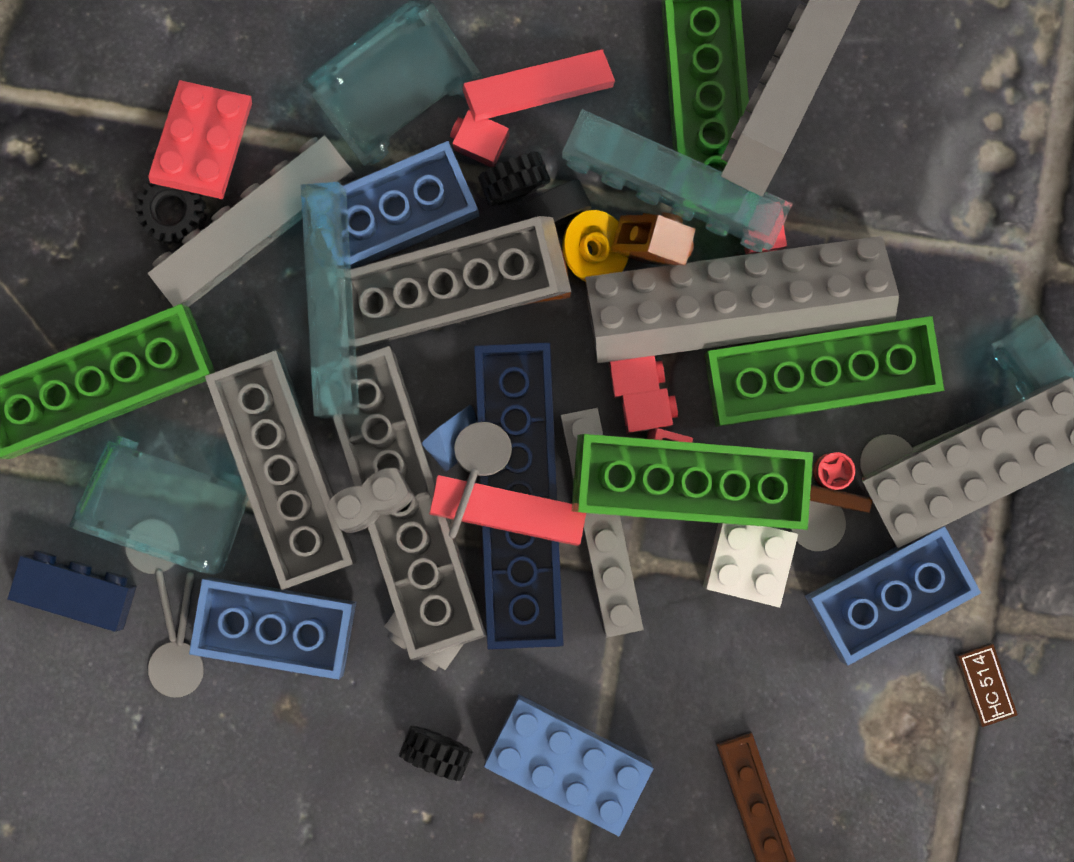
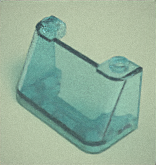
M409 0L311 73L303 81L302 86L361 164L365 166L369 162L370 164H375L381 161L389 153L387 149L391 143L389 137L446 94L449 96L458 95L459 98L464 97L463 84L479 80L483 76L435 5L428 0Z
M117 436L116 441L108 440L75 508L69 527L207 574L223 572L248 501L241 477L223 471L220 478L143 453V451L137 449L139 442L125 437Z

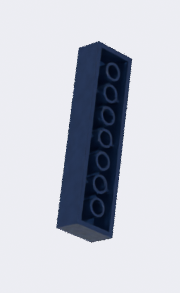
M550 343L474 346L478 422H489L501 427L508 434L512 445V453L507 465L495 474L480 476V484L557 501ZM482 526L488 650L564 646L559 542Z

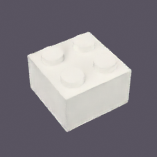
M718 523L703 587L708 590L780 608L798 534L772 527Z

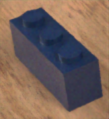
M35 550L33 555L20 556L7 600L114 632L124 629L137 586L127 584L128 577L112 572H106L105 577L91 573L92 566L75 561H70L69 566L55 562L57 556Z

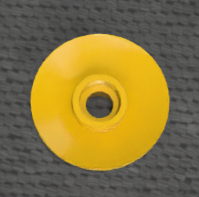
M600 210L582 212L568 223L564 231L562 246L567 265L578 278L585 282V277L623 272L628 261V257L611 251L619 222L606 212ZM588 244L592 247V254L588 251Z

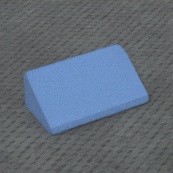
M471 405L440 425L422 442L425 449L446 472L458 463L454 451L457 436L467 426L477 423Z

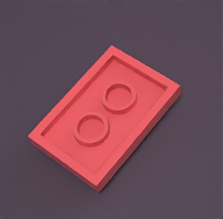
M179 80L148 175L150 183L223 199L252 106L251 96Z

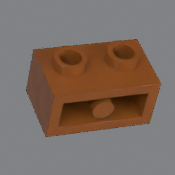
M662 212L661 216L650 213L621 215L611 251L645 264L686 265L687 259L693 251V237L696 229L682 224L683 218L671 213Z

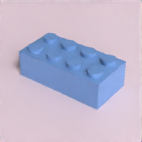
M449 141L310 200L341 272L368 265L479 217L478 208Z
M943 526L898 549L897 547L890 549L807 594L805 597L840 662L850 665L981 594V591L946 527Z
M212 577L205 578L201 582L189 655L339 680L344 676L356 602Z
M520 694L484 763V767L617 836H620L654 769L650 761Z

